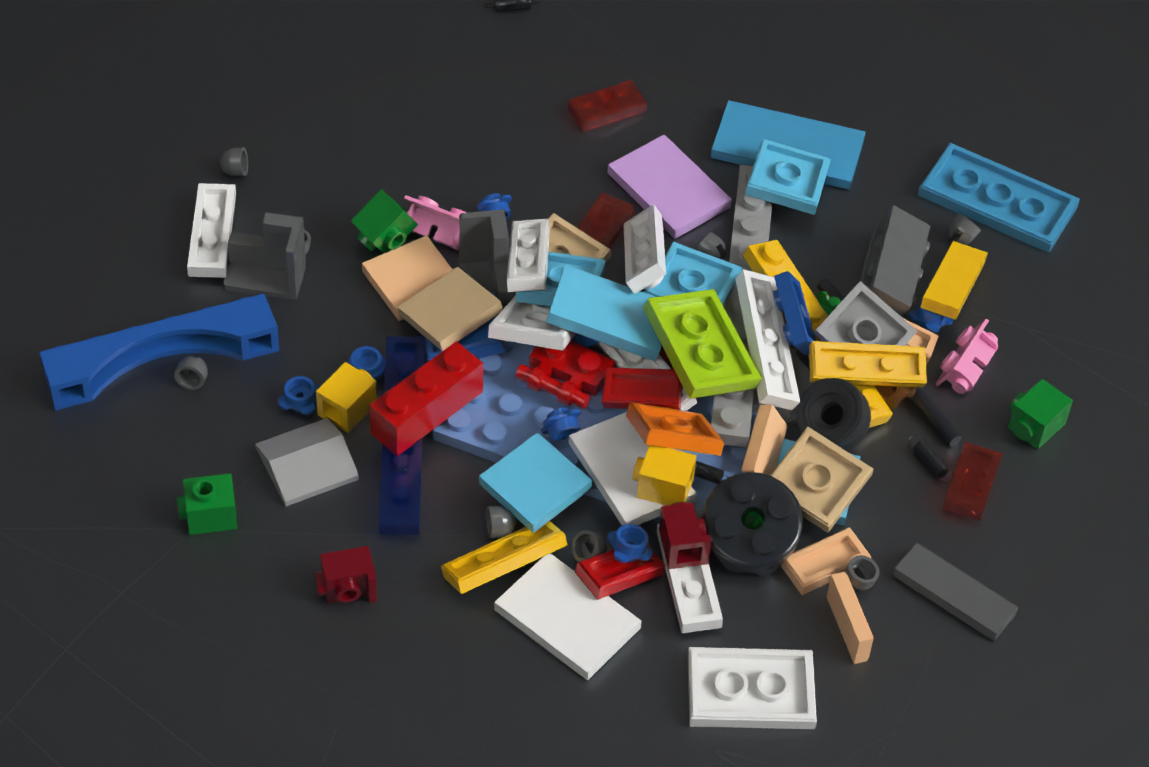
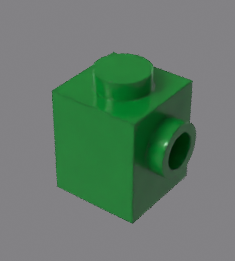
M382 189L351 220L361 231L356 237L370 251L377 247L383 253L402 246L406 237L419 225Z
M1041 379L1027 393L1022 391L1014 398L1009 407L1012 413L1007 428L1013 431L1019 439L1027 441L1033 447L1039 449L1066 424L1073 400L1044 379Z
M231 473L183 479L184 495L177 496L179 520L187 519L189 535L238 529Z

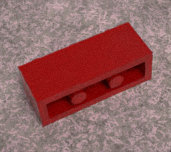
M455 341L369 405L370 434L392 453L399 456L483 392V362Z

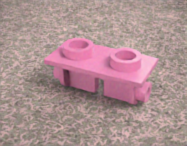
M405 195L404 199L410 207L407 213L419 224L412 233L422 237L426 235L429 237L434 226L438 228L433 237L435 242L459 250V215L466 212L456 208H451L449 212L439 208L438 203L425 196H419L418 199Z
M988 319L982 321L975 328L971 325L967 326L955 341L959 345L958 349L951 351L939 366L943 372L935 383L937 386L948 380L952 384L953 390L959 394L972 390L983 372L981 368L987 366L998 349V338L993 333H986L983 330L989 322Z

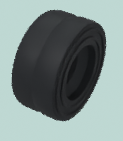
M826 378L813 383L804 391L800 398V403L797 405V422L802 433L809 427L844 450L857 445L865 437L870 426L871 411L867 399L854 385L843 379ZM834 405L841 406L843 408L842 419L834 425L826 424L824 420L826 410Z

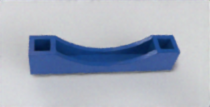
M263 293L214 307H206L187 314L171 316L164 320L141 326H133L118 332L94 336L72 344L56 346L52 349L41 351L39 354L43 375L56 411L93 401L106 386L120 375L141 364L161 357L189 353L224 355L243 361L279 351L277 324Z

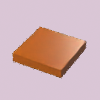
M633 402L632 404L629 403L626 417L645 444L721 456L724 442L702 413Z

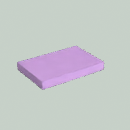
M665 135L608 164L607 173L644 210L653 204L662 214L663 228L674 239L731 208L732 199Z

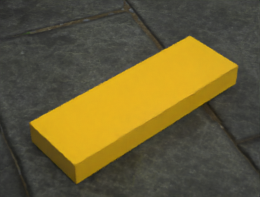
M953 241L923 296L920 308L956 320L985 264L988 252Z
M812 341L809 345L810 382H817L826 378H838L858 385L923 388L927 384L925 347Z
M550 521L534 533L527 527H524L441 566L443 577L460 594H463L567 546L565 533Z

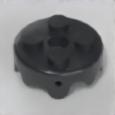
M759 472L735 474L720 482L706 499L702 512L706 526V535H710L711 538L710 552L729 571L736 573H755L759 576H767L774 573L795 552L803 529V515L794 493L780 480ZM747 512H756L763 518L764 524L759 529L751 530L742 524L741 517Z

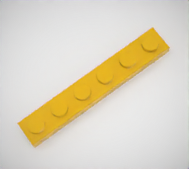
M773 240L747 247L743 257L753 272L774 277L789 271L800 282L812 327L815 331L828 315L779 241ZM783 311V312H782V315H783V318H784L785 321H786L785 314H784V311ZM815 335L816 341L823 342L820 338H818ZM852 384L865 396L869 403L871 411L869 428L887 423L893 413L874 385Z

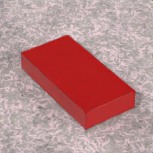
M606 367L601 402L603 408L628 409L629 403L632 404L633 402L681 410L683 386L675 370Z
M613 549L578 562L575 569V574L594 597L599 600L663 575L666 565L654 551L652 557L647 561L637 559L636 561L621 563L614 558L615 550Z

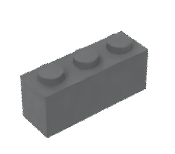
M893 205L874 224L860 281L900 316H907L911 313L917 302V296L914 293L924 272L921 268L922 260L930 247V242L927 241L930 225Z

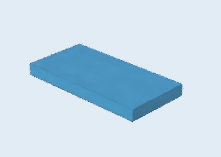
M728 100L711 149V158L739 165L753 166L761 141L766 139L830 158L831 162L824 184L850 190L866 132Z
M949 143L919 187L918 196L960 213L965 217L1047 253L1051 251L1078 208L1080 198L952 143Z

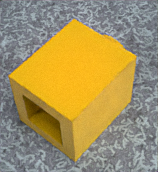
M344 362L316 391L317 415L323 419L328 418L336 427L349 433L370 411L369 405L377 400L376 380L367 371L357 369Z
M649 445L645 458L638 457L633 470L632 480L638 481L636 498L666 506L676 502H686L694 479L697 455L671 448Z

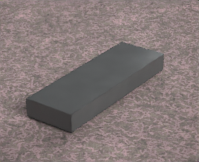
M916 543L894 568L893 576L993 641L997 639L1017 614L1018 606L919 543Z

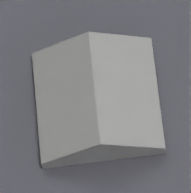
M860 281L814 331V334L823 342L905 346L918 331Z
M328 418L255 444V449L285 507L359 480L358 472L344 437Z

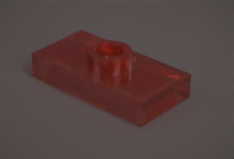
M629 80L568 100V109L582 131L585 132L646 112L647 102L633 81Z
M602 192L577 228L610 249L624 229V223L634 215L635 205Z
M965 442L944 501L943 509L981 521L1003 453Z

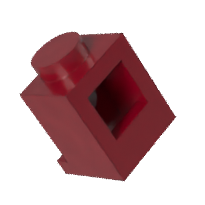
M676 502L668 506H661L659 533L668 569L708 564L711 538L710 535H706L703 517L697 518L694 503Z
M369 546L320 554L321 571L314 572L318 596L326 595L327 604L334 602L347 603L367 596L369 603L377 602V579Z

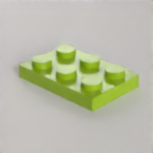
M714 289L647 298L643 309L689 399L758 387L762 378Z

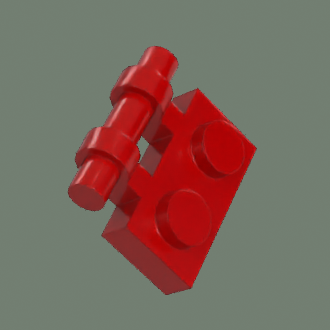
M570 341L563 351L536 346L529 355V365L534 367V369L521 364L516 371L515 377L526 382L527 387L534 391L540 392L543 390L556 396L558 402L568 407L573 404L585 409L589 404L590 395L582 392V390L596 396L604 386L606 367L615 368V361L573 341ZM552 376L555 377V378H557V379H559V380L564 381L565 383L560 382V381H558V380L552 378Z

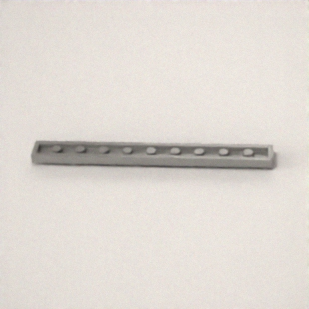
M740 164L729 262L741 266L742 270L753 272L743 254L750 245L769 242L772 202L745 195L753 166ZM736 285L724 309L750 356ZM754 389L714 395L711 426L720 436L724 445L748 447Z

